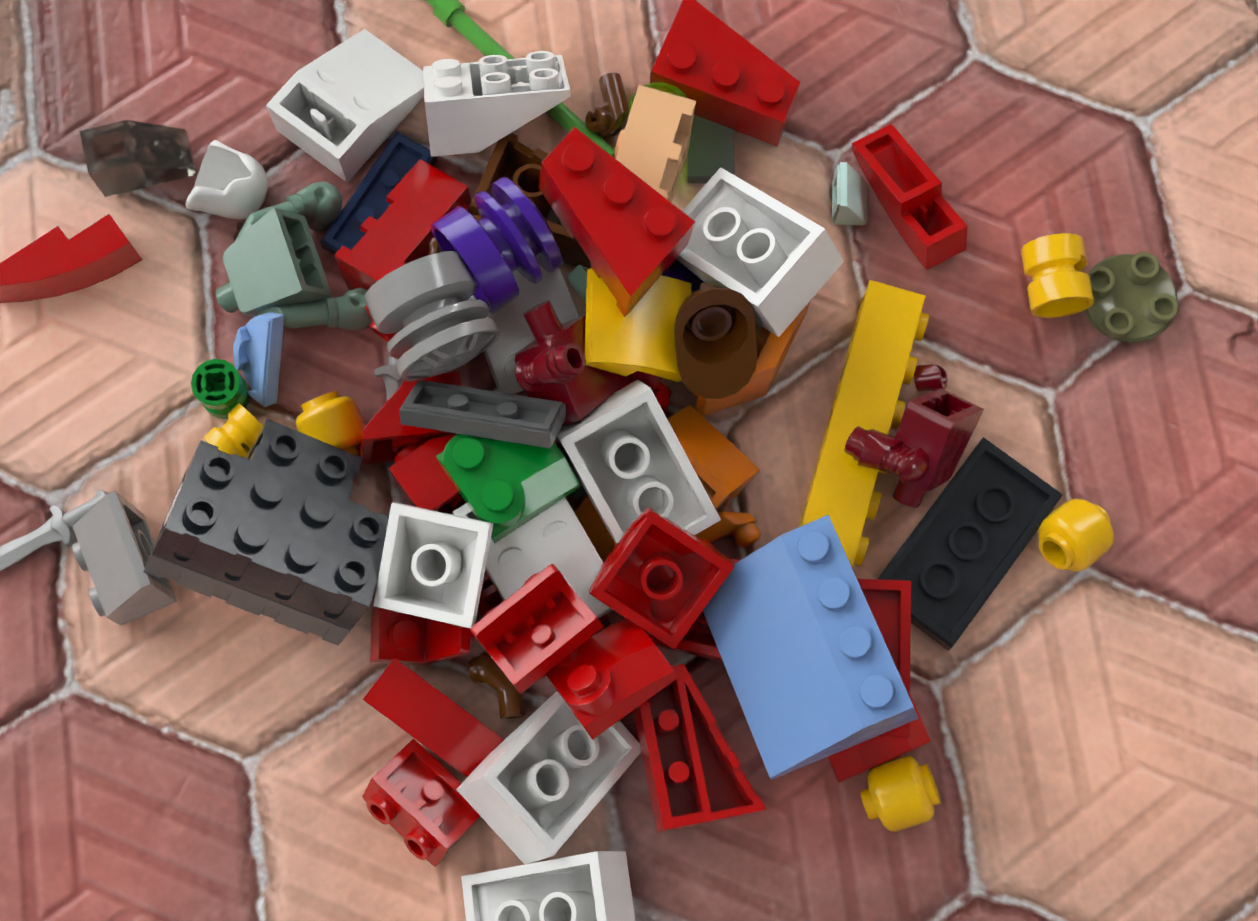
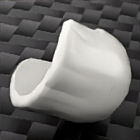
M214 140L208 146L194 188L188 195L186 208L230 219H247L251 213L260 209L265 200L268 189V179L265 170L250 155L238 152Z

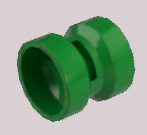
M212 359L205 361L193 373L191 380L192 392L211 415L221 419H228V412L238 403L244 408L249 404L250 395L247 392L249 391L247 383L233 364L226 360Z

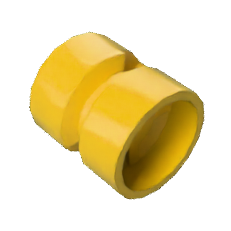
M1071 233L1052 234L1032 240L1022 247L1021 255L1024 273L1031 276L1032 280H1034L1027 287L1030 309L1033 316L1039 318L1063 317L1082 312L1094 304L1089 274L1081 272L1088 265L1082 236Z

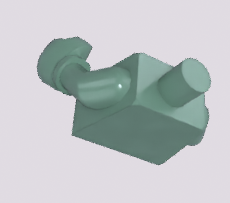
M326 181L314 182L296 194L286 197V202L255 211L247 217L236 241L224 251L222 258L230 281L219 287L215 294L219 305L226 312L234 313L240 310L243 315L252 317L269 312L283 314L285 328L326 325L327 328L338 327L345 330L360 331L371 325L372 321L369 319L364 308L366 306L365 294L368 291L367 289L356 288L349 290L342 297L331 298L332 294L309 230L310 228L316 232L324 231L340 216L343 200L336 186Z

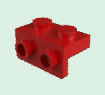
M550 564L540 573L529 577L520 589L499 606L488 610L482 619L472 626L470 631L519 693L522 694L604 626L567 583L554 564Z

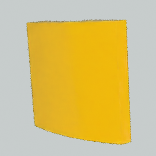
M592 268L588 269L585 365L623 376L641 371L676 382L682 381L677 367L674 326L679 307L685 298L691 294L692 283L661 275L628 315L624 317L616 305L617 300L601 277L598 278Z

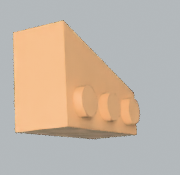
M638 85L625 130L622 129L618 136L614 157L672 203L688 155L696 101Z

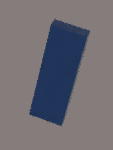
M396 131L342 209L340 216L333 222L320 241L322 248L334 255L342 246L352 250L366 234L360 230L361 224L369 216L378 220L390 205L386 201L387 195L420 159L433 166L437 161V156L431 157L430 149Z

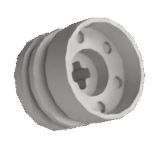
M444 251L407 263L385 275L373 284L365 294V303L378 331L385 334L397 333L387 343V350L391 357L398 359L396 369L401 380L408 382L423 380L454 370L477 357L499 339L500 330L496 322L486 318L489 314L487 303L480 299L468 300L476 292L477 282L457 251Z

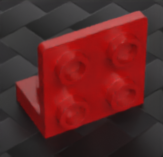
M375 587L372 597L370 662L390 663L396 658L402 664L426 666L469 653L470 645L474 639V635L470 631L471 628L373 606L376 593Z

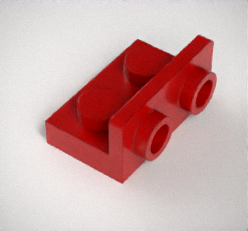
M412 739L371 778L362 796L369 812L377 821L393 827L404 838L406 847L415 857L427 860L434 867L445 858L448 851L481 818L456 790L462 783L415 739Z

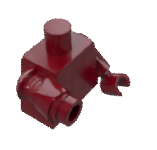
M550 300L538 304L522 314L535 340L515 354L516 381L527 392L528 397L565 403L566 419L562 427L583 419L630 381L628 375L623 376L585 365L586 316H581L562 324ZM641 371L633 373L634 381H641L650 387L651 390L656 388L662 377Z
M934 364L916 366L914 381L917 391L932 392L908 401L895 438L874 429L866 430L857 426L850 434L844 449L845 453L858 461L857 465L887 471L898 477L899 481L892 496L899 503L913 508L920 506L926 491H930L949 481L984 411L983 408L946 391L948 382L946 370Z

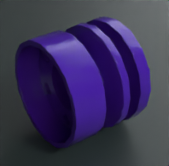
M501 177L492 183L494 198L485 191H480L475 195V202L482 218L481 220L477 221L467 210L458 206L431 224L433 235L442 252L457 251L477 282V289L473 297L476 300L480 299L486 302L491 314L519 296L520 290L513 274L515 270L529 282L537 284L542 280V272L539 265L547 272L553 273L563 264L560 250L547 221L535 204L506 177Z

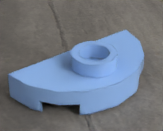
M273 312L251 318L245 326L240 327L237 330L233 345L235 368L237 371L242 369L247 383L252 388V390L247 392L264 407L277 403L284 315Z

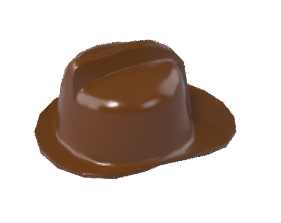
M708 282L701 283L700 290L694 291L685 298L676 315L674 339L677 367L682 382L692 393L706 399H722L736 394L747 385L756 370L758 354L755 315L752 304L742 293L730 288L712 287Z

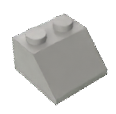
M114 491L106 494L72 526L78 540L77 543L72 544L73 553L81 569L84 572L87 570L90 572L95 587L89 589V595L99 616L106 615V618L119 625H123L177 602L167 578L161 577L160 579L143 572L155 543L143 513L119 493Z

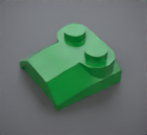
M457 434L449 440L444 451L436 455L439 464L476 518L480 521L493 523L491 540L494 544L581 487L573 470L555 443H553L550 449Z

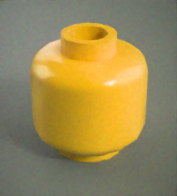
M337 390L300 405L303 412L295 421L298 432L359 456L356 446L361 444L362 431L366 425L353 398L349 396L340 397Z
M1074 498L1064 502L1048 515L1038 528L1039 549L1042 556L1050 565L1061 570L1079 572L1089 568L1110 549L1114 541V531L1107 512L1102 507L1082 499Z
M910 756L871 768L867 777L869 788L860 790L868 818L870 820L879 818L882 825L891 832H897L930 821L934 816V806L941 804L939 792L928 764L920 766Z

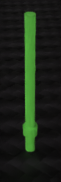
M425 0L434 8L433 15L446 27L453 26L484 56L502 55L507 59H515L465 13V6L459 0ZM563 102L546 111L568 133L573 127H576L614 157L615 150L598 134L590 131L586 124Z

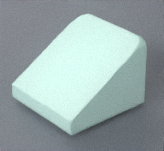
M840 162L837 165L832 180V221L837 225H865L868 221L867 182L847 162Z

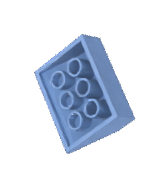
M829 515L778 536L734 564V569L704 608L703 613L771 780L918 719L914 706Z

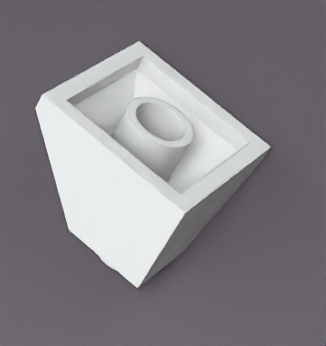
M391 503L373 606L472 628L476 623L493 523L400 503Z

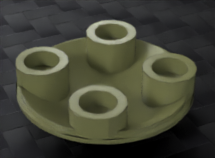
M1140 252L1136 255L1120 254L1111 256L1100 261L1088 273L1094 304L1084 310V313L1090 323L1109 338L1129 343L1147 341L1161 334L1172 322L1178 311L1179 306L1175 285L1168 273L1160 266L1158 259L1151 253Z

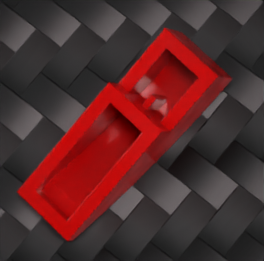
M892 124L852 143V151L877 199L901 237L926 270L967 249L968 226L943 198L942 182Z
M107 214L71 239L64 234L59 226H56L0 263V303L27 302L52 298L88 288L116 276L142 261V258L110 214Z
M396 658L390 662L363 698L366 703L466 777L504 741L495 732Z

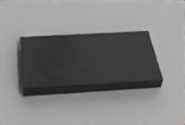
M983 437L877 579L911 581V623L949 651L1063 494Z

